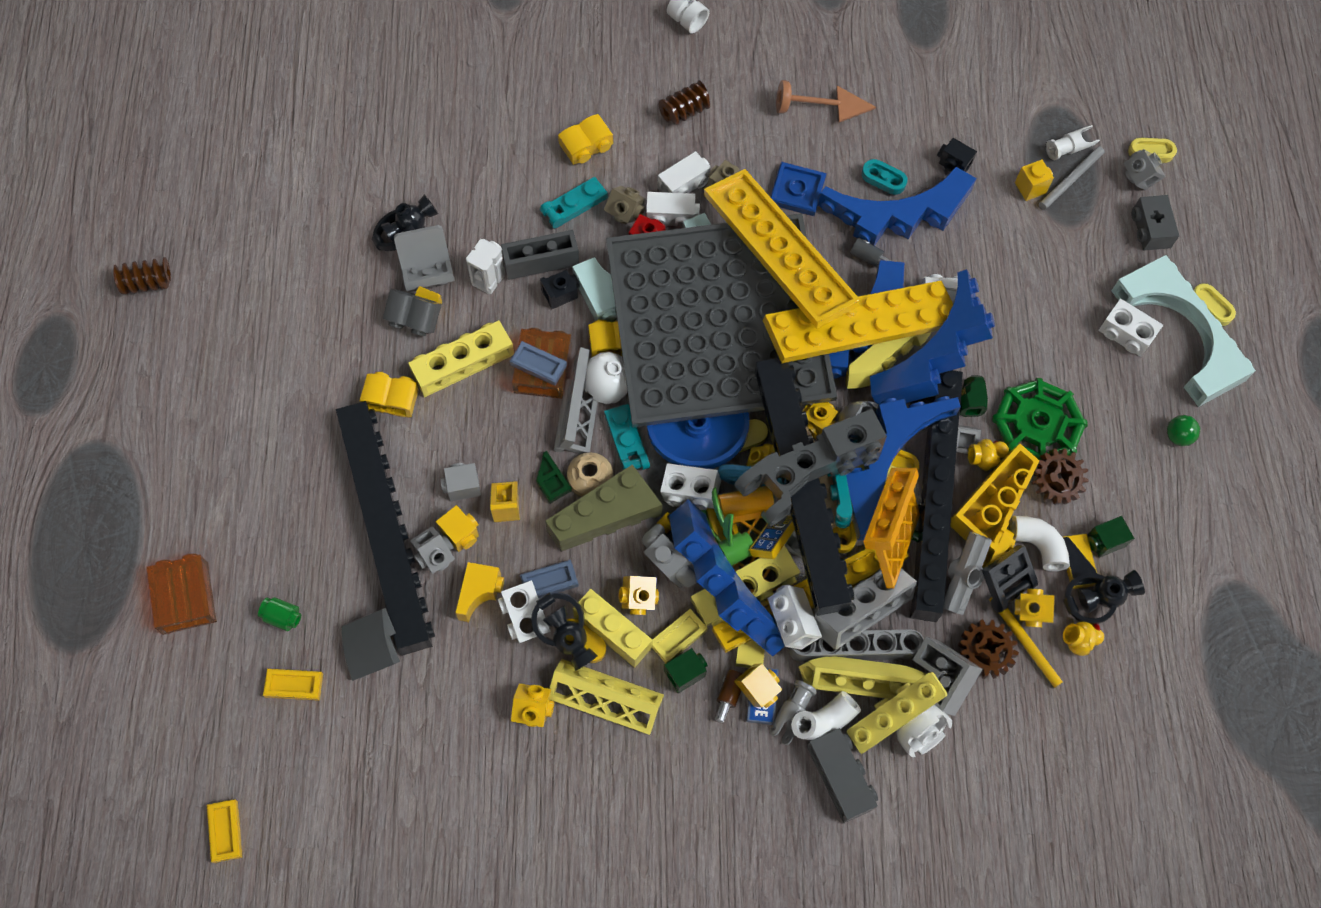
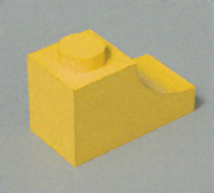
M467 563L456 609V616L459 621L469 622L472 613L480 604L488 600L496 601L497 593H501L503 590L505 579L501 577L498 567Z

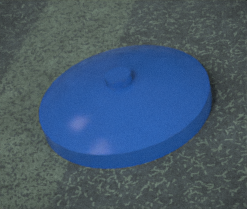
M749 412L647 425V432L652 446L667 462L676 465L713 469L729 462L743 448L749 432Z

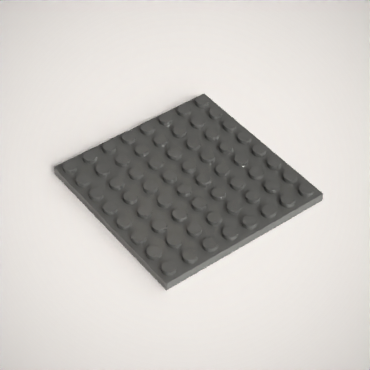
M802 213L786 215L807 238ZM728 223L606 238L632 426L640 427L764 410L755 376L756 362L779 357L763 323V318L766 314L797 309L799 307ZM829 354L788 362L795 369L796 380H793L794 386L799 388L801 392L802 403L799 405L836 401L837 393Z

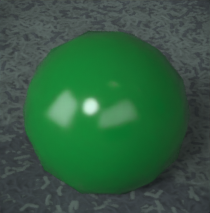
M1178 415L1168 423L1167 435L1169 440L1175 445L1182 447L1190 446L1198 440L1200 426L1192 416Z

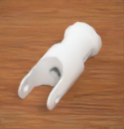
M1087 126L1065 134L1063 138L1056 141L1054 139L1047 141L1046 152L1049 158L1055 161L1060 159L1061 155L1073 154L1097 144L1100 140L1086 142L1081 135L1082 132L1091 129L1093 126Z

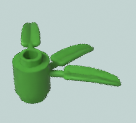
M715 487L712 489L713 506L717 519L723 528V535L727 539L721 541L709 522L706 510L701 511L706 515L710 529L731 566L751 556L749 549L754 542L747 532L732 534L734 514H727L724 518L718 499L717 488Z

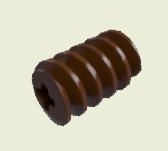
M699 80L697 83H692L689 87H684L681 91L675 92L674 95L667 96L666 100H659L658 105L664 120L667 122L672 121L675 125H678V117L682 121H686V113L690 117H694V109L698 113L703 111L702 105L709 109L710 98L705 85Z
M163 257L162 265H159L157 259H153L152 266L150 267L147 261L143 260L142 268H139L136 261H133L132 269H129L127 263L122 264V270L120 271L116 264L113 268L115 284L123 295L128 294L129 290L132 293H137L139 289L142 292H147L149 287L154 291L158 290L159 286L162 289H167L171 281L170 266L166 257Z

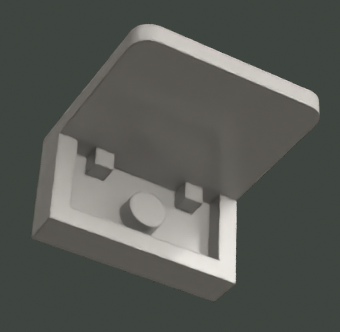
M435 225L394 235L406 291L417 290L419 286L424 288L455 281L442 226Z

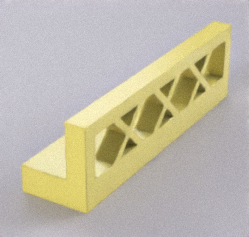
M561 659L556 667L550 685V700L648 735L651 734L657 712L664 697V694L587 667H582L575 671L572 662ZM558 682L568 685L572 694L565 696L557 693ZM587 692L591 693L598 702L593 705L585 703L581 695ZM611 702L619 703L624 711L619 714L613 713L607 704ZM642 711L650 714L648 724L637 721L633 713Z

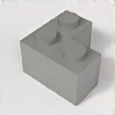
M929 637L925 638L913 658V661L936 675L948 694L944 699L936 703L935 706L942 712L955 716L983 669L942 642Z

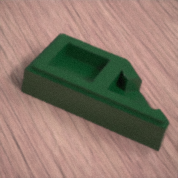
M547 451L543 452L536 484L551 504L570 493L572 488Z

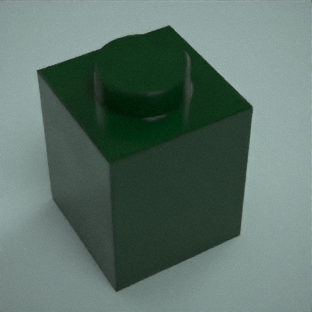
M1122 516L1095 526L1087 534L1090 548L1097 553L1099 558L1127 547L1135 539Z
M693 648L666 663L664 665V672L679 694L706 677V667L708 665L702 654H696Z

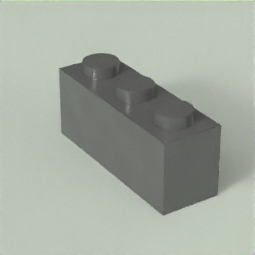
M573 230L501 244L508 280L579 264V250Z
M840 728L808 743L807 749L843 824L874 810L878 806L876 803L878 801L877 793L872 785H867L863 777L865 769L859 759L855 760L851 752L853 746L846 733L842 734Z

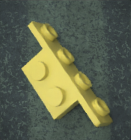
M929 672L912 685L908 682L895 691L897 694L890 700L887 697L874 705L875 711L847 730V734L861 754L877 745L948 695L933 672Z

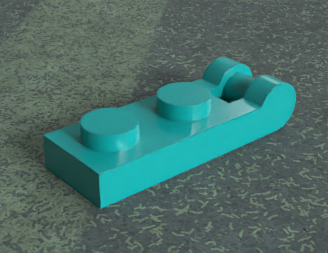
M593 177L555 200L543 203L539 210L544 216L549 218V223L553 228H558L608 199V192L597 178Z
M626 404L605 410L604 416L623 470L631 465L635 469L642 468V470L650 468L649 459L645 453L637 427L632 426L629 405ZM637 454V459L629 460V456Z
M837 474L832 477L833 485H830V495L832 501L836 500L837 502L835 524L837 527L844 529L850 526L853 509L846 475L841 476Z

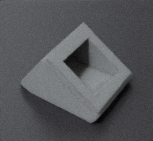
M959 425L956 452L968 454L969 446L979 442L981 430L976 427Z

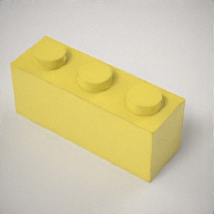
M592 589L579 601L584 612V625L599 635L611 649L634 668L652 649L653 640ZM574 607V618L579 620L578 612Z

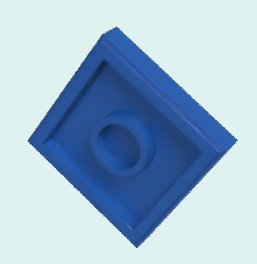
M781 162L771 193V199L780 208L815 216L827 173Z

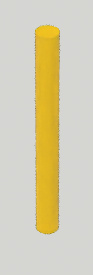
M1007 608L999 613L1051 685L1055 688L1063 683L1011 611Z

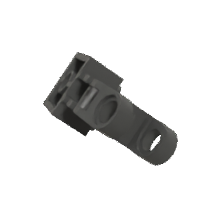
M870 409L823 428L822 434L816 436L817 441L804 446L800 442L792 445L793 451L779 456L775 452L766 456L742 474L734 486L743 496L751 494L763 484L771 490L779 501L773 504L766 512L763 511L761 517L769 526H773L790 514L791 497L809 481L829 473L831 477L837 474L844 476L851 473L857 466L862 464L868 466L878 461L887 435L873 409ZM806 462L810 467L804 469L799 467L798 463ZM786 478L790 483L783 485L777 479Z

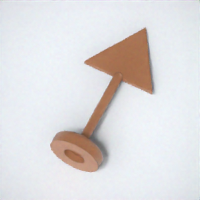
M787 80L780 81L776 99L777 113L787 112L791 101L838 106L839 122L874 110L876 107L839 86H836L837 100L791 95V84Z

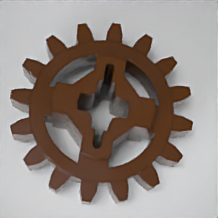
M1065 448L1059 450V452L1057 449H1052L1049 451V454L1046 452L1040 455L1041 460H1039L1037 465L1038 469H1035L1033 473L1037 479L1032 481V485H1039L1036 493L1040 494L1043 492L1045 494L1044 501L1053 498L1054 505L1060 504L1061 501L1063 504L1071 503V500L1079 499L1078 493L1086 491L1082 484L1089 482V479L1083 477V474L1088 472V469H1082L1080 466L1084 460L1076 461V453L1073 452L1067 455V449Z
M983 619L977 623V626L973 623L970 624L968 627L969 631H964L961 635L964 640L958 643V647L964 649L959 654L983 669L981 671L982 679H985L989 673L993 679L999 676V672L1005 675L1009 671L1008 667L1012 668L1016 663L1012 658H1016L1019 655L1018 651L1013 650L1018 641L1010 640L1013 632L1005 633L1003 631L1005 624L1002 623L999 627H996L994 620H991L988 625L985 624ZM978 635V644L971 646L973 637ZM1002 652H1005L1004 659H1003V661L999 664V662H998V661L1000 660L999 654H1002Z

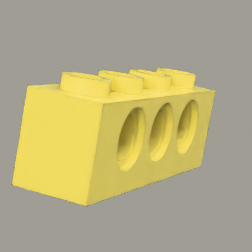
M498 320L494 323L483 325L481 329L473 333L463 334L456 341L442 344L426 355H418L408 364L425 398L513 356L514 349L509 336ZM482 344L489 345L486 348H478ZM458 355H466L463 359H456ZM437 365H442V366H443V367H442L441 369H439V370H434V369H433V368H434L435 366H437Z
M785 545L775 559L759 558L736 571L743 582L752 584L754 588L752 594L760 602L772 596L774 589L783 585L792 586L798 582L796 577L801 573ZM766 569H771L775 571L777 579L773 582H767L764 580L762 572ZM706 589L691 596L690 600L706 627L710 625L715 626L724 621L718 615L715 597Z

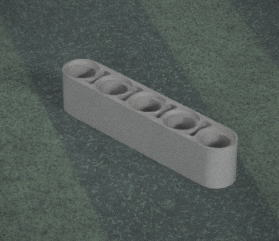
M912 629L865 630L833 652L824 649L822 643L826 641L821 637L808 645L809 651L800 652L796 648L789 647V654L792 659L798 662H808L821 657H844L867 661L909 660L914 658L924 639L920 632ZM904 640L913 641L916 648L914 650L906 648ZM850 641H858L862 645V650H853L850 647ZM877 641H885L889 646V650H881L877 646Z

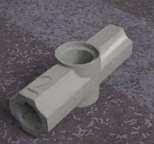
M971 531L969 532L961 556L954 559L949 566L948 573L951 582L944 597L943 608L957 614H964L973 589L978 588L984 580L981 570H983L982 565L992 542L990 538Z

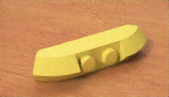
M931 332L872 345L849 365L845 376L847 389L871 385L870 376L883 372V369H890L896 362L895 358L900 354L906 355L914 345L921 346L928 339Z
M821 657L799 666L803 681L815 689L833 692L844 691L848 694L878 698L888 697L889 699L897 695L895 691L909 682L912 685L926 675V673L908 666L844 657Z

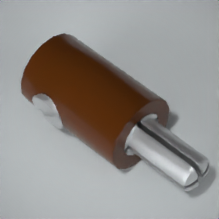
M729 669L723 678V684L716 700L720 703L715 720L718 722H724L729 707H736L741 694V689L734 682V680L742 675L738 671Z

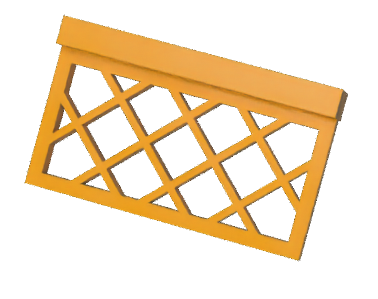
M891 468L863 541L866 549H875L886 588H895L920 516L914 493L919 477L917 468Z

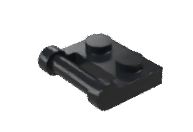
M1016 545L981 570L992 597L991 606L999 613L1007 609L1008 604L1020 596L1021 593L1038 586V579L1025 545ZM1021 578V582L1004 593L1005 589Z

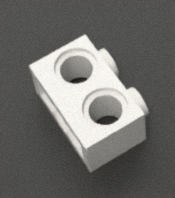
M1120 298L1098 331L1103 333L1108 339L1124 346L1130 353L1141 357L1163 327V324Z
M667 463L660 492L664 501L672 506L678 507L686 500H690L700 510L714 509L712 489L716 487L717 494L719 493L721 479L718 470ZM683 484L680 489L673 490L675 485ZM708 487L705 493H697L700 488Z
M532 580L501 591L502 598H499L498 602L502 613H508L512 622L507 624L512 640L517 638L518 642L521 643L537 637L534 631L526 634L520 629L521 620L531 618L532 611L537 604L536 601L539 600ZM519 592L526 597V604L523 607L516 608L511 604L510 598L514 593ZM539 609L537 623L540 631L545 634L550 632V629L542 621L545 615L543 610Z

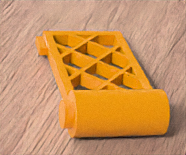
M767 486L759 487L747 496H743L739 491L718 495L724 518L727 514H734L733 524L741 523L749 529L747 531L748 534L753 531L760 535L761 532L754 528L759 519H763L761 513L763 511L766 512L774 504L773 494ZM755 520L752 525L747 523V521ZM753 557V558L751 559V561L749 562V564L752 563V562H754V560L756 559V557ZM738 562L732 567L736 572L739 570V567L743 568L745 565ZM767 569L764 573V580H766L765 578L771 569Z

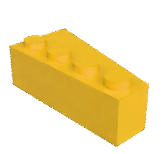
M1019 443L1002 459L952 515L950 527L965 540H967L970 531L990 538L992 542L986 557L994 553L1039 460Z

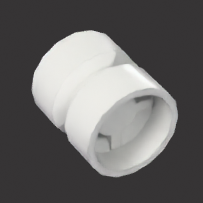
M670 0L667 14L675 21H680V25L687 31L695 33L706 23L709 17V9L696 0Z

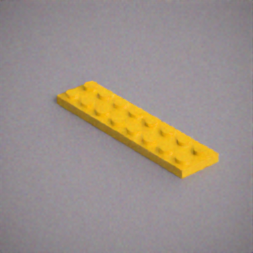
M746 169L704 189L706 199L816 328L860 306V298Z
M941 280L859 296V307L819 328L812 324L800 308L766 314L763 318V323L781 363L938 331L946 321L953 302Z

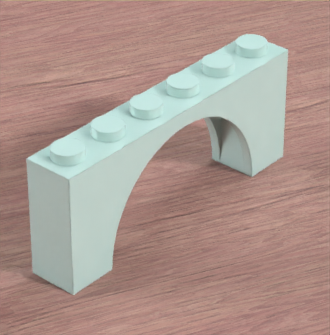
M702 213L683 221L682 228L711 225L706 214ZM595 257L572 266L573 274L576 275L580 284L579 290L595 321H614L617 318L611 274L601 267Z
M1167 255L1120 278L1111 290L1118 301L1121 298L1132 306L1153 304L1168 307L1185 316L1195 326L1203 342L1204 361L1200 372L1188 381L1184 389L1198 407L1246 382L1256 371L1251 361L1242 354L1236 342L1225 332L1220 321L1215 319L1208 310L1206 303L1198 297L1191 284L1184 279L1175 263L1171 262Z

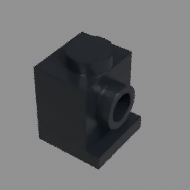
M952 138L948 145H942L937 156L940 158L939 164L944 166L946 170L953 171L955 167H958L967 172L973 164L977 151Z
M567 269L546 279L545 277L540 278L541 291L551 309H555L578 298L577 288H580L579 281L576 275H570Z

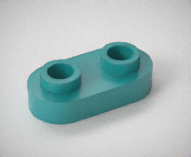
M868 160L862 169L864 181L893 195L901 194L906 188L908 182L906 174L880 160Z

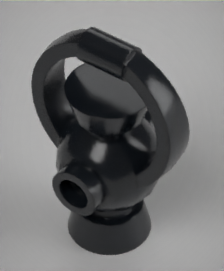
M425 194L418 201V206L401 203L395 210L387 213L380 219L374 228L372 241L378 250H397L394 241L395 234L425 228V217L428 216L430 218L439 214ZM383 231H385L392 242L385 243L381 237Z
M1136 570L1126 574L1124 580L1116 576L1085 573L1070 581L1066 587L1063 602L1069 615H1072L1079 622H1088L1091 625H1095L1111 618L1116 608L1123 605L1127 600L1128 594L1131 596L1144 595L1145 588ZM1083 580L1097 581L1093 591L1089 588L1078 589V597L1087 614L1095 610L1097 604L1109 608L1104 616L1087 618L1078 613V607L1073 596H1071V591L1076 583Z
M549 592L536 601L537 604L532 611L531 623L536 636L542 642L555 646L561 653L573 655L571 661L575 671L584 667L598 656L590 648H585L587 642V634L583 628L585 617L583 609L576 599L564 593L551 594ZM555 599L566 600L576 608L579 623L567 621L566 616L568 613L565 605L542 620L549 627L553 626L555 628L553 639H550L538 627V611L554 603ZM572 635L574 640L568 641L566 636Z

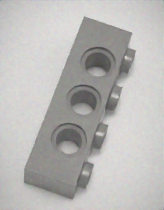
M880 568L873 576L867 580H861L853 588L854 600H851L849 610L816 616L815 612V620L822 638L837 650L912 600L917 581L901 568L895 588H886Z

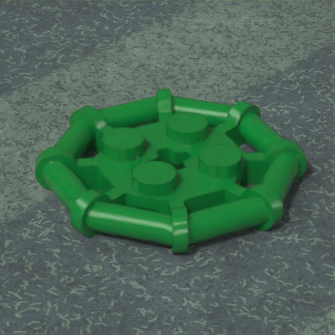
M1036 378L1034 381L1015 387L1008 386L1004 390V396L996 414L992 416V422L997 425L1004 443L1009 448V452L1024 440L1038 446V452L1025 447L1038 460H1041L1040 455L1046 453V447L1056 442L1061 446V448L1057 449L1058 452L1065 448L1067 449V455L1073 452L1077 453L1076 448L1084 429L1088 427V421L1083 418L1073 397L1074 393L1043 381L1042 378ZM1032 391H1035L1036 395L1030 399H1024L1021 396ZM1043 392L1052 395L1060 400L1057 401L1046 395H1043ZM1012 401H1014L1018 405L1016 413L1007 414ZM1062 405H1066L1072 418H1068L1067 414L1064 415ZM1042 416L1044 417L1043 421L1047 424L1039 425L1034 418ZM1007 423H1013V424H1014V426H1015V428H1014V429H1015V432H1016L1017 435H1019V436L1016 437L1015 439H1014V437H1013V435H1012V433H1011V431H1010V429H1009ZM1066 427H1073L1068 440L1063 434Z

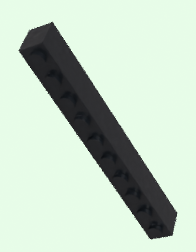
M779 358L756 362L755 376L774 451L781 456L793 451L792 445L802 442L804 446L814 443L812 435H807L808 419L806 412H801L799 405L802 403L800 389L794 386L793 380H796L794 366L789 365L788 362L781 363ZM806 462L798 463L801 468L806 469L810 467ZM782 478L783 485L790 483L788 479ZM819 478L809 481L791 497L792 505L790 510L816 616L849 610L851 600H854L852 585L847 584L845 574H847L846 561L844 558L840 559L838 549L841 548L838 533H833L831 525L834 523L833 512L831 508L826 507L825 499H827L826 486L824 483L820 484Z
M951 370L940 373L941 383L937 384L938 395L931 396L930 403H934V400L944 396H949L950 399L958 397L960 403L963 372ZM960 409L956 415L936 421L927 428L918 526L919 536L914 579L917 582L911 603V619L937 622L943 614Z
M366 401L338 408L336 413L387 612L396 632L393 635L397 650L403 656L433 647L431 638L435 637L431 621L426 622L424 613L429 611L425 597H419L417 588L422 587L419 574L412 571L411 564L415 563L412 549H407L404 541L409 539L405 524L400 525L398 516L403 514L399 500L394 501L392 493L396 492L393 478L387 477L386 470L390 469L387 455L381 454L380 447L384 446L380 431L375 432L374 424L378 423L375 410H369Z

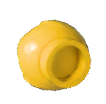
M982 439L977 444L969 446L968 461L971 465H978L980 469L988 471L999 464L1000 459L1008 454L1009 448L1004 442L996 440L992 442L990 439Z
M1078 622L1076 624H1069L1064 629L1063 640L1072 653L1086 656L1093 650L1094 646L1104 641V633L1098 624L1091 625L1088 622Z

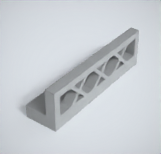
M582 347L578 349L573 357L559 448L580 454L590 452L598 403L592 398L584 401L582 398L587 363L591 359L589 358L590 350ZM581 408L589 416L588 421L582 425L578 421ZM578 431L585 439L584 446L574 444L576 432Z

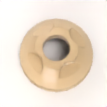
M592 452L583 453L575 457L567 470V482L571 486L572 491L580 497H583L613 477V469L609 461L604 456ZM587 464H593L597 467V473L594 476H585L582 473V468Z

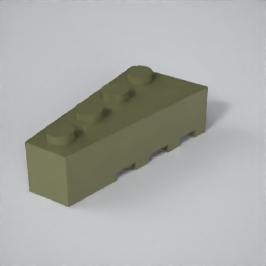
M631 465L545 521L546 529L558 548L564 551L592 541L593 538L612 534L626 526L637 525L651 517L662 516L663 505L635 467Z

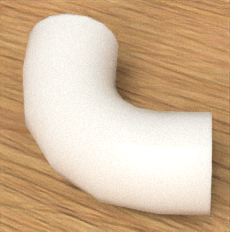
M1029 516L1012 517L1010 531L1014 533L1013 539L1016 542H1028L1037 546L1042 556L1044 570L1062 571L1069 568V554L1065 541L1055 527L1038 518Z
M841 691L821 709L814 712L800 711L797 713L791 723L792 731L798 738L814 740L838 728L842 729L861 712V709L849 694Z

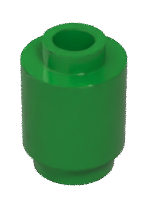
M266 597L259 607L258 617L262 618L264 623L288 632L298 626L301 620V613H299V607L276 597L272 599Z

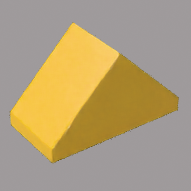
M517 481L491 483L490 508L494 522L520 520Z

